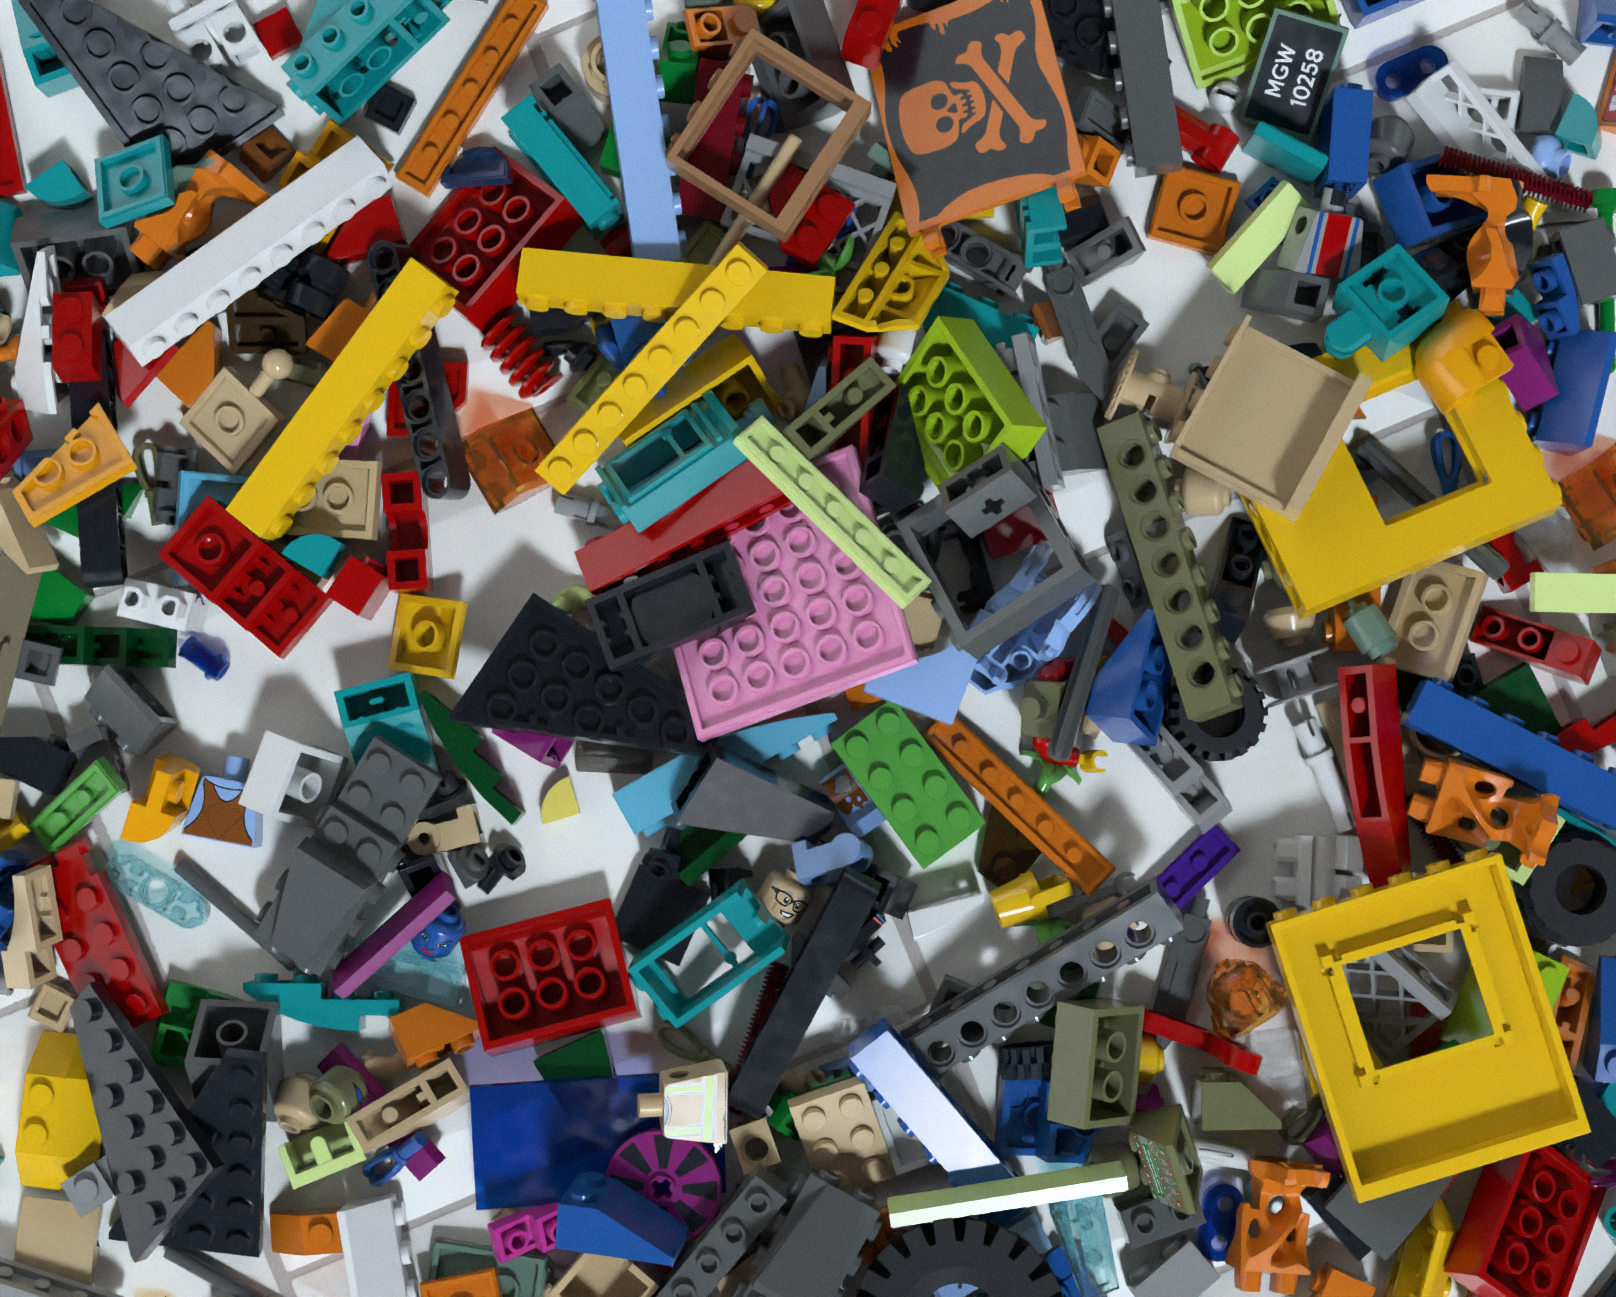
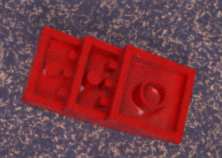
M207 495L157 554L209 601L220 607L242 628L252 633L283 660L334 601L326 596V593L306 575L227 512L222 505L209 495Z

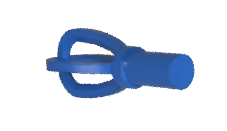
M757 97L749 102L745 113L747 114V124L744 134L745 142L742 159L750 135V121L753 108L757 104L763 105L754 134L759 136L767 106H770L773 110V117L763 138L769 139L780 115L779 107L773 100ZM750 163L746 174L747 180L752 178L755 164Z
M1440 431L1432 437L1430 450L1435 471L1440 478V485H1442V495L1444 496L1458 490V476L1462 467L1463 451L1453 431ZM1444 437H1448L1451 442L1450 475L1447 474L1443 459L1442 439Z
M416 1132L403 1143L383 1150L366 1162L362 1167V1173L365 1177L369 1178L370 1185L380 1187L399 1173L411 1156L427 1145L426 1135L422 1132ZM394 1157L396 1161L386 1174H375L377 1163Z

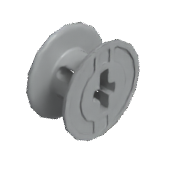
M1329 647L1254 671V674H1260L1274 670L1283 698L1268 703L1266 707L1270 708L1339 685L1338 681L1321 685L1311 659L1312 656L1328 651Z

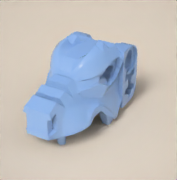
M1041 539L1023 560L1011 581L987 601L984 610L994 614L1048 578L1049 576L1042 572L1041 569L1048 562V557L1053 551L1052 547ZM1095 581L978 658L969 683L985 695L1001 689H1013L1024 685L1027 679L1034 677L1036 671L1045 662L1060 655L1070 633L1094 605L1103 586Z

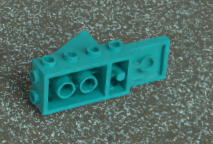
M317 0L299 49L281 66L282 70L290 78L286 85L302 101L305 100L317 114L321 115L325 112L342 126L451 20L442 10L452 0ZM398 39L397 43L390 47L392 41ZM367 67L369 70L366 73H363L364 69ZM339 93L341 98L336 100V95Z

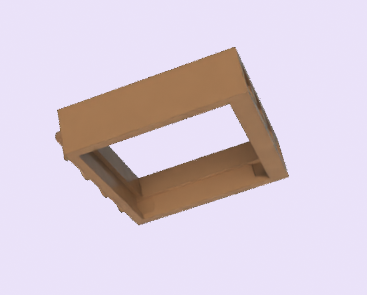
M751 28L745 38L741 36L739 41L733 44L729 52L731 60L724 70L718 68L707 86L710 92L703 102L697 100L693 104L686 117V121L689 122L681 135L675 133L670 139L671 143L664 153L667 154L666 163L669 170L786 243L871 115L872 103ZM756 56L846 112L777 219L686 162Z

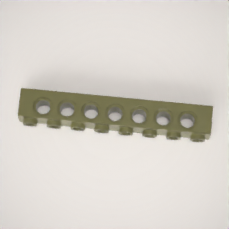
M1137 411L1097 428L1096 430L1187 718L1201 723L1244 707L1240 697L1244 695L1243 684L1238 674L1232 672L1228 660L1232 658L1231 647L1226 637L1220 635L1217 622L1220 621V613L1214 600L1209 599L1205 585L1209 583L1204 566L1200 562L1197 563L1193 549L1197 548V542L1193 531L1189 526H1185L1182 513L1185 512L1184 501L1177 490L1174 491L1170 477L1174 476L1173 467L1169 458L1162 454L1159 441H1162L1159 425L1154 419ZM1143 449L1144 458L1142 462L1134 466V454L1138 450ZM1154 484L1156 487L1155 495L1151 500L1145 502L1144 492L1150 485ZM1166 520L1167 530L1164 535L1157 538L1155 535L1156 526L1159 522ZM1177 556L1179 559L1178 568L1173 573L1168 574L1167 563L1172 557ZM1185 592H1189L1190 604L1186 609L1180 611L1178 607L1179 598ZM1200 628L1202 640L1196 647L1192 648L1190 636L1194 630ZM1208 665H1212L1214 677L1208 684L1204 685L1201 679L1202 671Z

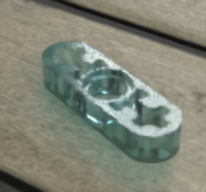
M117 855L108 861L105 872L112 887L182 928L199 927L208 920L210 916L208 900L191 888L134 855ZM129 862L131 864L129 871L137 877H143L144 871L148 873V876L141 881L138 892L134 890L139 884L135 880L126 878L120 881L118 879L120 872L116 870L117 865H126ZM154 880L164 882L168 888L167 897L160 903L152 901L148 896V887ZM177 891L182 893L177 898L178 901L183 904H192L194 901L197 903L195 910L200 913L199 917H191L186 920L184 918L186 911L177 905L172 906L171 911L167 909L174 902Z

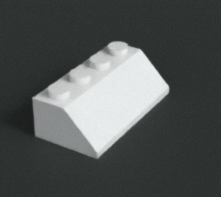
M396 1192L347 1202L336 1213L350 1297H419L416 1279H410L408 1264L413 1263L411 1243L409 1240L404 1241L401 1225H406V1211L403 1201L397 1202Z

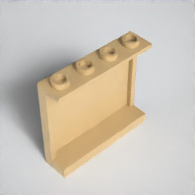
M1247 314L1241 326L1234 323L1223 342V345L1228 347L1223 358L1216 355L1205 374V377L1210 379L1205 390L1197 388L1187 406V409L1192 411L1187 422L1179 420L1168 441L1174 443L1169 457L1296 523L1374 379L1362 373H1359L1355 381L1250 327L1249 324L1252 316Z

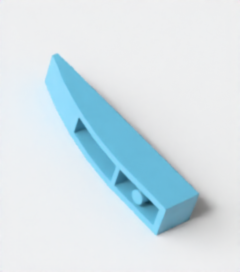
M834 712L790 718L752 727L719 738L716 743L766 767L764 761L775 755H778L780 760H783L801 750L798 742L811 735L813 740L817 741L834 731L831 723L838 720ZM679 755L612 794L634 835L643 831L645 836L648 837L666 826L663 819L674 813L671 803L700 758L699 756Z

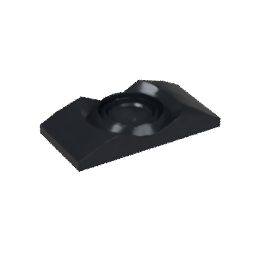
M729 540L585 600L611 672L659 660L672 650L686 643L719 635L757 612Z

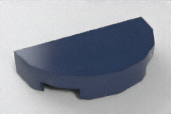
M478 146L462 152L464 156L457 160L451 168L450 166L446 167L440 181L446 189L513 184V170L506 158L495 149Z

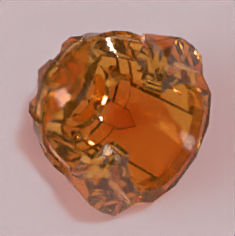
M1229 958L1222 960L1215 965V970L1210 975L1206 986V999L1212 1012L1210 1018L1214 1034L1229 1036L1233 1040L1261 1026L1286 1008L1285 1001L1288 995L1286 989L1277 980H1273L1255 962L1241 959L1229 960Z

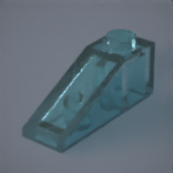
M356 939L354 949L357 948L364 940ZM400 949L372 974L365 983L415 998L456 1007L462 1001L467 973L465 964L440 958H426L418 953Z
M1102 1195L1048 1203L1050 1215L1081 1297H1098L1120 1289Z

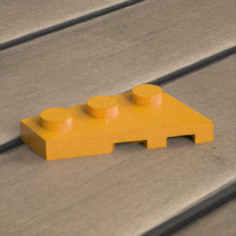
M99 402L89 411L91 416L78 430L73 428L64 437L66 442L50 458L45 457L12 491L26 518L34 528L138 469Z

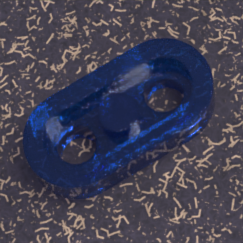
M1425 45L1385 62L1373 76L1372 85L1374 92L1379 98L1388 102H1395L1406 98L1426 77L1449 63L1445 52L1437 46ZM1428 63L1432 68V72L1424 73L1420 68V64ZM1386 78L1395 79L1397 88H1389L1385 82Z
M1220 1181L1211 1184L1205 1190L1202 1198L1201 1208L1207 1223L1198 1226L1196 1243L1200 1252L1207 1259L1215 1262L1225 1261L1236 1230V1210L1240 1202H1243L1240 1191L1228 1182ZM1222 1197H1229L1231 1201L1229 1208L1226 1210H1220L1217 1205ZM1215 1236L1224 1237V1245L1221 1248L1215 1249L1212 1247L1211 1241Z

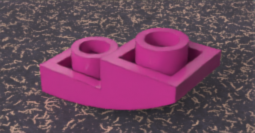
M559 1202L526 1209L487 1224L495 1258L503 1264L534 1248L539 1249L543 1254L554 1249Z

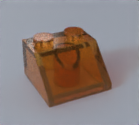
M533 407L480 427L462 442L469 473L494 515L523 503L551 486L534 471L555 444Z
M1614 443L1557 482L1562 492L1561 500L1563 504L1560 507L1569 513L1577 525L1580 537L1589 543L1594 551L1616 539V443Z

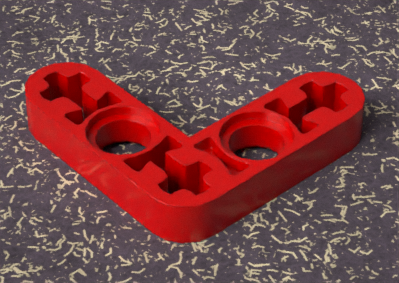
M1148 1008L1144 1010L1143 1031L1205 1051L1229 1067L1251 1075H1257L1263 1056L1240 1041Z

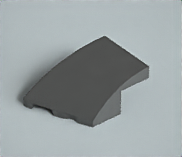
M1455 1174L1360 1204L1352 1198L1347 1180H1345L1324 1203V1207L1386 1261L1428 1213Z

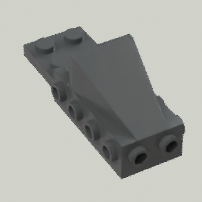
M374 736L335 803L330 806L325 804L318 812L313 822L318 827L312 837L306 836L294 851L290 868L284 871L275 885V888L279 890L273 903L267 901L256 917V921L260 922V925L254 936L261 939L263 946L276 954L283 953L294 960L295 966L304 973L316 974L320 977L329 968L336 970L348 952L344 948L350 936L355 938L363 928L367 920L363 914L369 904L374 906L384 893L386 886L382 883L389 872L393 874L397 870V866H400L406 855L402 852V849L409 839L408 836L444 776L382 736Z
M810 1167L806 1176L799 1174L788 1194L793 1197L786 1211L780 1209L769 1228L774 1233L767 1246L760 1244L750 1262V1266L754 1267L748 1281L740 1280L732 1297H843L845 1290L840 1288L847 1274L852 1277L855 1275L864 1257L863 1254L859 1253L866 1239L874 1240L883 1223V1220L878 1218L881 1212L879 1205L875 1203L877 1198L862 1188L856 1187L853 1191L840 1183L842 1181L841 1177L821 1167L820 1171Z

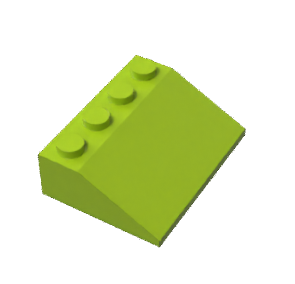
M1167 0L1197 90L1254 70L1275 6L1341 25L1334 0Z
M938 316L894 382L897 386L901 384L907 390L925 463V471L937 489L938 485L1003 443L1022 461L1029 455L1048 428L973 319Z

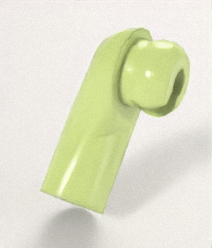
M574 584L557 594L551 604L565 614H573L582 607H587L585 600L595 595L589 592L588 587Z

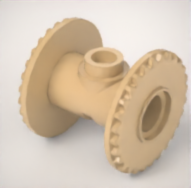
M1132 348L1116 377L1109 395L1104 418L1110 421L1119 403L1142 411L1144 407L1149 409V415L1169 423L1163 442L1171 444L1172 442L1168 441L1178 421L1184 422L1189 411L1187 406L1196 391L1200 375L1193 371L1184 389L1172 385L1170 381L1171 375L1163 369L1150 368L1149 372L1145 374L1134 370L1133 368L1140 350Z

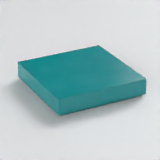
M1263 121L1259 122L1241 151L1307 187L1322 172L1329 160L1328 155Z
M163 134L94 159L99 223L106 229L175 204L170 142Z

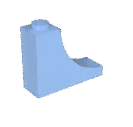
M979 609L968 628L971 629L993 613ZM952 644L938 653L918 658L920 662L918 664L864 684L862 692L951 726L978 659H975L963 649L958 651Z

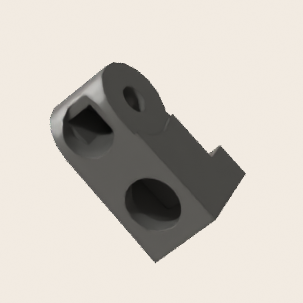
M97 724L65 738L71 752L75 753L83 772L95 760L104 756L128 786L121 794L130 790V783L124 769V763L108 725Z

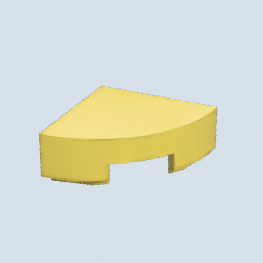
M570 776L555 783L547 792L541 809L543 825L581 813Z

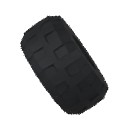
M1576 829L1559 831L1550 844L1545 865H1537L1524 886L1513 881L1519 910L1529 927L1549 941L1573 947L1602 943L1616 933V847L1601 837V835L1592 832L1585 833ZM1579 864L1587 869L1595 883V888L1593 889L1591 899L1585 906L1579 910L1568 911L1562 907L1557 899L1556 883L1563 870L1571 865Z

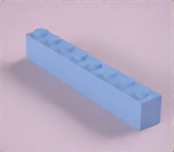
M595 0L632 258L681 262V254L688 253L685 231H678L676 215H682L679 191L672 192L670 177L676 176V173L667 168V154L664 153L666 151L664 138L671 137L668 114H661L659 99L665 98L662 75H655L653 60L659 59L657 37L649 36L647 21L654 20L652 1Z

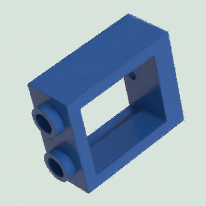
M1343 83L1339 87H1334L1326 98L1319 117L1317 150L1328 155L1329 160L1315 179L1313 197H1322L1324 187L1348 191L1346 199L1352 200L1367 183L1374 90H1365L1361 84Z

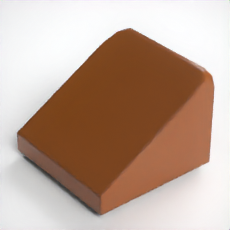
M269 126L243 143L239 159L265 184L293 159L297 151L272 126Z
M1051 300L1033 304L1029 315L1034 320V326L1040 328L1038 335L1042 344L1046 346L1063 338L1064 336Z

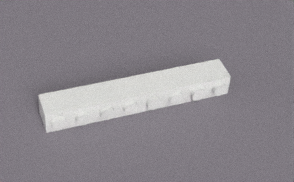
M357 135L104 316L105 320L142 367L153 359L160 357L165 350L183 337L192 334L201 324L215 314L225 310L230 303L247 291L257 287L262 280L279 268L286 266L298 254L309 246L318 243L327 233L341 223L351 219L355 213L373 200L380 198L388 189L393 187L394 184L384 163Z

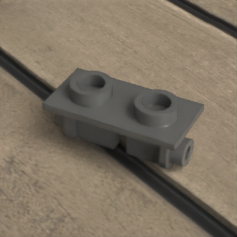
M163 445L161 453H157L155 480L167 481L168 487H155L152 515H156L155 523L175 526L178 471L197 472L196 448L177 449L178 447Z
M1128 528L1108 536L1110 556L1117 565L1122 579V590L1125 597L1129 600L1131 608L1134 609L1151 603Z

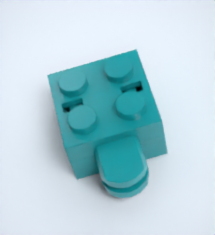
M1397 243L1338 284L1332 309L1339 317L1327 325L1323 338L1324 347L1333 357L1345 359L1366 345L1381 362H1384L1441 322L1450 297L1405 249Z

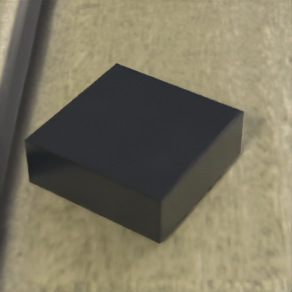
M384 84L376 92L364 117L400 136L417 101Z

